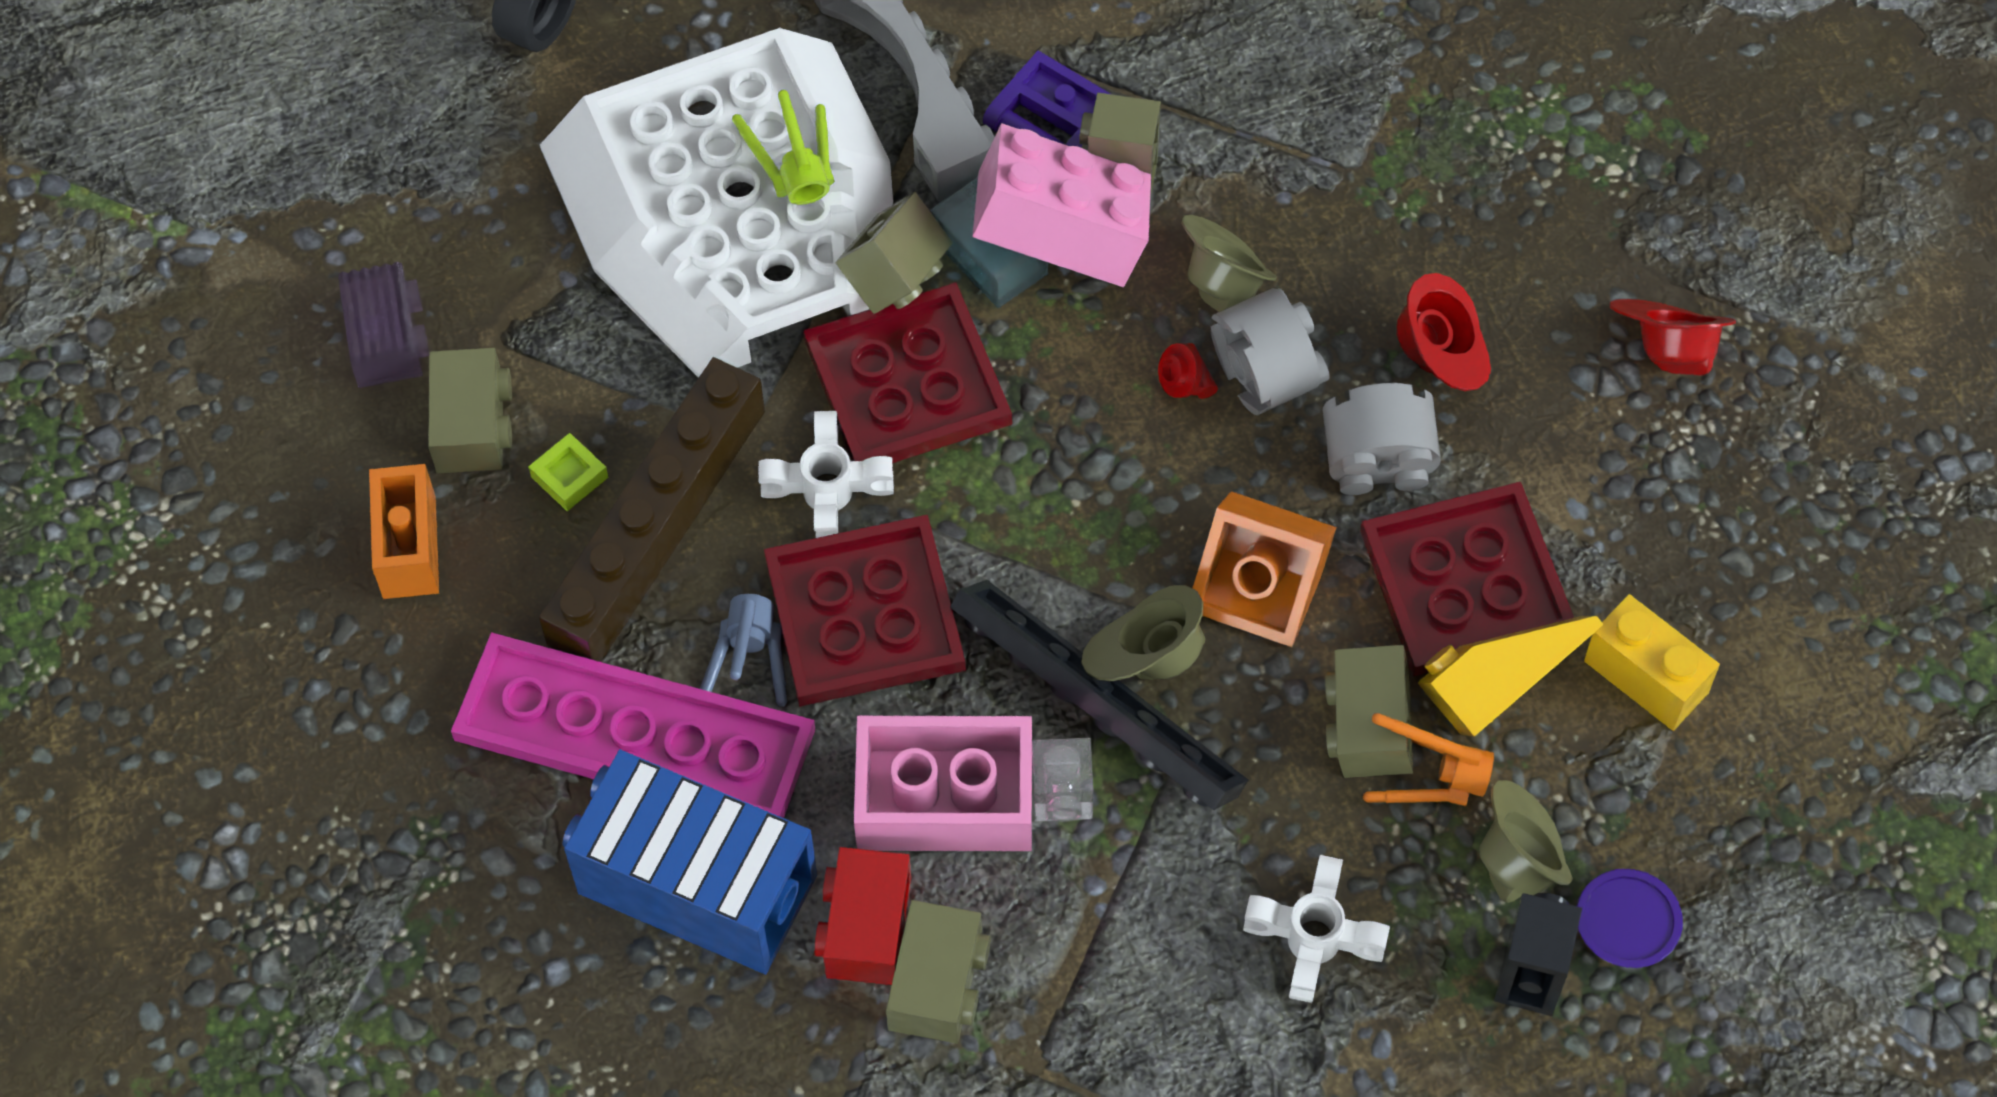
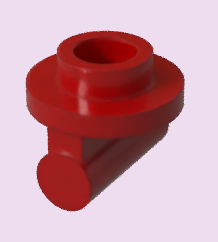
M1175 343L1165 349L1159 361L1158 376L1163 390L1169 396L1186 398L1191 395H1198L1200 399H1205L1217 392L1218 387L1194 343Z

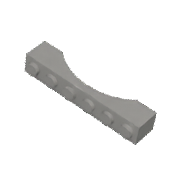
M814 0L821 13L845 21L870 35L889 51L904 70L913 88L918 105V115L913 131L914 162L937 201H943L978 184L979 169L995 137L987 125L980 127L973 116V104L966 90L962 86L956 88L949 78L950 70L942 52L938 48L932 50L928 45L926 32L918 14L915 11L908 13L902 3L903 0Z

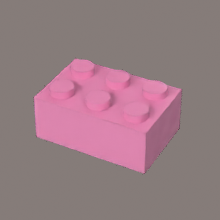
M1001 123L979 169L972 237L1124 287L1149 241L1151 174L1143 172L1131 164L1117 163L1091 154L1081 147L1067 146L1041 137L1031 130L1017 129Z
M857 716L854 828L857 849L874 851H1032V716Z

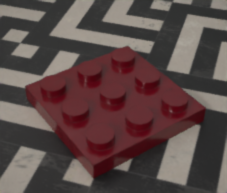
M957 282L921 293L916 299L901 309H897L894 304H891L875 314L871 310H867L803 331L806 347L832 411H837V425L852 461H864L871 457L887 456L892 457V463L1012 425V412Z
M1521 481L1362 521L1360 533L1401 645H1404L1413 677L1429 673L1425 668V664L1448 645H1452L1456 650L1462 645L1574 618Z
M928 514L764 549L799 707L966 671L965 658L953 611L950 607L951 603Z

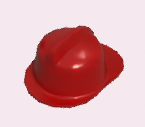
M1439 273L1421 276L1412 283L1407 295V305L1402 309L1397 320L1396 335L1400 347L1406 356L1418 364L1421 369L1428 373H1433L1437 379L1448 386L1462 391L1478 390L1488 381L1491 365L1474 303L1465 289L1451 277Z
M1616 299L1610 302V308L1615 312L1640 321L1644 350L1649 359L1661 370L1673 374L1702 376L1709 373L1718 352L1723 326L1736 324V320L1732 318L1705 316L1658 302L1637 299Z

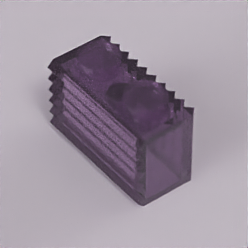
M394 262L392 265L385 263L381 267L374 265L371 269L363 267L360 271L353 269L349 273L342 271L338 274L351 367L358 387H367L423 376L420 358L428 357L430 349L424 324L415 326L413 313L423 311L417 279L407 281L403 265L400 262Z

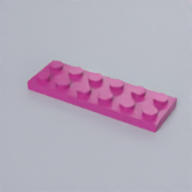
M491 632L451 733L454 741L590 779L595 778L603 765L610 767L618 750L621 749L784 818L816 729L814 720Z

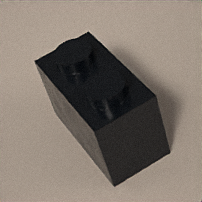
M1537 893L1534 896L1522 894L1508 937L1494 1002L1553 1016L1568 976L1582 912L1581 907L1569 905L1566 899L1551 893Z

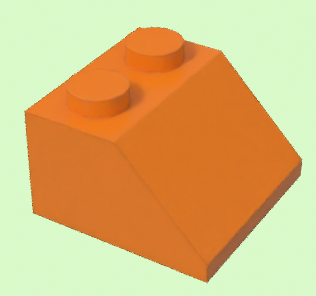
M1231 491L1216 509L1193 585V589L1199 593L1203 601V616L1293 647L1321 579L1337 527Z

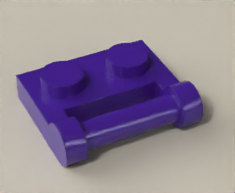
M1038 50L988 106L983 116V125H987L990 129L997 132L1001 123L1017 129L1031 130L1041 137L1067 146L1082 148L1083 144H1079L1083 113H1093L1097 92L1111 93ZM1019 105H1022L1072 137L1065 144L1014 113V110Z

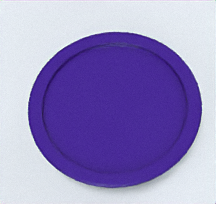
M1616 869L1605 872L1588 883L1579 897L1577 907H1581L1582 912L1578 929L1581 937L1597 956L1613 965L1626 968H1642L1653 965L1666 958L1679 942L1683 927V916L1679 902L1666 884L1649 873L1635 869Z

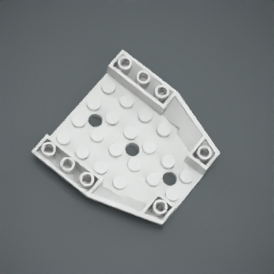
M778 28L583 96L540 144L543 156L594 272L698 378L712 357H716L737 368L751 363L748 340L841 306H843L847 317L870 310L835 262L878 213L893 205L891 167L883 145L832 42ZM780 90L788 92L804 147L810 148L815 155H817L815 107L818 104H823L826 108L829 162L835 180L830 185L827 195L818 201L804 205L791 203L788 196L777 197L772 180L732 122L733 115L740 114L780 170L783 164V156L793 149L783 118L778 92ZM699 101H708L715 105V108L705 115H695L688 111L692 104ZM737 182H745L754 187L748 195L743 197H733L725 192L730 185ZM777 265L787 266L793 271L792 275L783 281H772L764 276L769 268Z

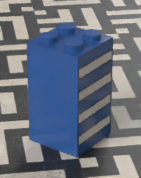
M619 749L610 767L603 765L597 772L591 786L590 796L592 799L583 816L576 814L572 818L563 837L562 844L565 847L564 850L578 894L766 975L817 877L811 830Z

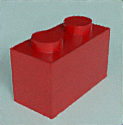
M839 847L837 867L826 868L823 884V902L831 903L829 921L818 922L815 937V957H823L826 978L892 985L904 934L912 877L910 854Z

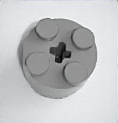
M1271 288L1212 316V319L1217 323L1210 326L1211 336L1221 366L1228 380L1236 377L1244 385L1247 391L1239 394L1238 397L1243 405L1254 415L1264 413L1318 388L1319 384L1329 380L1327 365L1321 354L1316 350L1314 351L1308 334L1314 332V324L1307 308L1302 302L1291 305L1282 289Z
M1382 383L1349 390L1350 400L1336 406L1335 397L1325 403L1323 406V419L1329 473L1335 481L1340 483L1341 493L1347 495L1365 494L1373 490V484L1395 483L1396 488L1402 491L1418 490L1429 484L1428 474L1436 470L1441 462L1434 401L1430 392L1424 389L1422 398L1413 395L1412 385Z

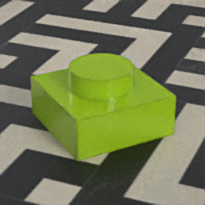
M571 433L567 434L528 466L531 478L566 511H569L609 478L606 466Z

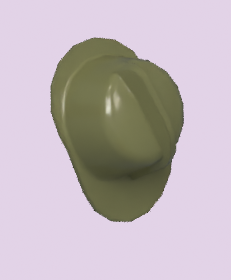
M1185 215L1181 224L1194 242L1188 269V279L1198 288L1204 302L1218 312L1253 297L1266 279L1276 280L1277 276L1265 268L1255 253L1232 232L1203 217L1195 215Z
M1186 585L1166 587L1154 592L1134 609L1105 626L1090 639L1083 650L1081 662L1086 673L1097 680L1106 681L1121 680L1134 675L1140 679L1154 680L1169 679L1180 675L1190 668L1198 658L1205 643V636L1199 625L1203 616V601L1199 593Z
M1508 780L1497 781L1491 788V802L1495 820L1480 844L1479 855L1489 871L1490 880L1499 898L1504 902L1510 903L1521 897L1523 893L1533 896L1541 893L1555 882L1560 885H1569L1573 878L1565 861L1561 839L1555 823L1545 808L1532 794L1520 785Z

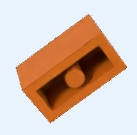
M426 464L369 469L372 570L383 599L439 594L436 496Z

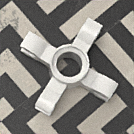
M814 411L815 444L803 453L800 463H788L779 459L759 461L761 497L781 498L792 493H803L808 505L814 509V531H816V538L839 533L838 510L850 501L852 492H865L876 496L894 494L892 457L876 456L864 461H850L847 452L838 445L837 411ZM822 474H834L837 476L830 481L815 479Z
M1320 855L1312 893L1301 897L1294 907L1281 905L1272 899L1262 896L1250 895L1243 931L1260 936L1276 935L1288 938L1289 948L1297 957L1289 998L1312 1003L1320 965L1332 959L1338 950L1351 952L1360 958L1370 961L1382 962L1390 926L1373 921L1357 922L1345 919L1344 910L1335 899L1343 863L1342 859ZM1308 921H1319L1324 923L1331 932L1324 936H1312L1305 932L1301 925Z

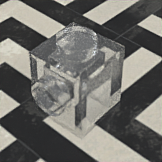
M1091 738L1032 740L1035 821L1067 822L1093 819Z

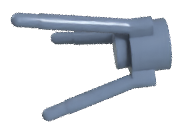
M740 594L732 598L728 619L721 621L719 638L699 689L712 692L730 644L734 648L730 677L733 680H738L741 677L746 652H758L764 648L765 643L768 644L776 703L781 707L786 705V681L781 650L782 629L779 623L773 622L774 604L771 600L757 594Z

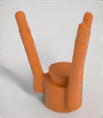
M1380 713L1373 714L1372 721L1374 724L1410 738L1414 744L1443 754L1438 780L1447 782L1448 789L1367 791L1363 794L1365 802H1450L1466 806L1469 794L1481 797L1485 795L1493 768V752L1457 744L1397 719H1392Z

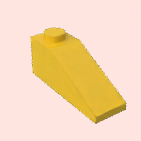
M1580 616L1462 645L1456 650L1452 645H1448L1425 664V668L1429 673L1418 684L1460 735L1475 737L1604 624L1597 616Z

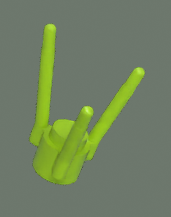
M786 90L778 92L783 118L793 149L783 156V164L780 170L740 114L733 115L732 122L772 180L777 197L788 196L791 203L804 205L818 201L827 195L830 185L835 180L829 162L826 108L823 104H818L815 107L817 155H815L810 148L804 147L788 92Z

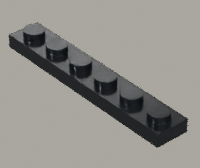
M985 580L959 590L950 607L965 618V624L969 629L980 636L991 638L1008 651V657L1013 663L1025 670L1034 671L1051 684V690L1057 697L1070 704L1078 705L1095 718L1094 722L1101 731L1109 736L1121 738L1139 752L1138 756L1145 765L1153 770L1165 772L1182 785L1183 791L1189 799L1199 805L1215 810L1239 797L1249 779L1119 680H1097L1088 675L1081 662L1083 653L990 581Z

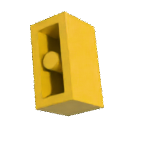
M1628 594L1602 622L1604 625L1592 634L1584 662L1674 731L1709 694L1720 663L1632 595Z

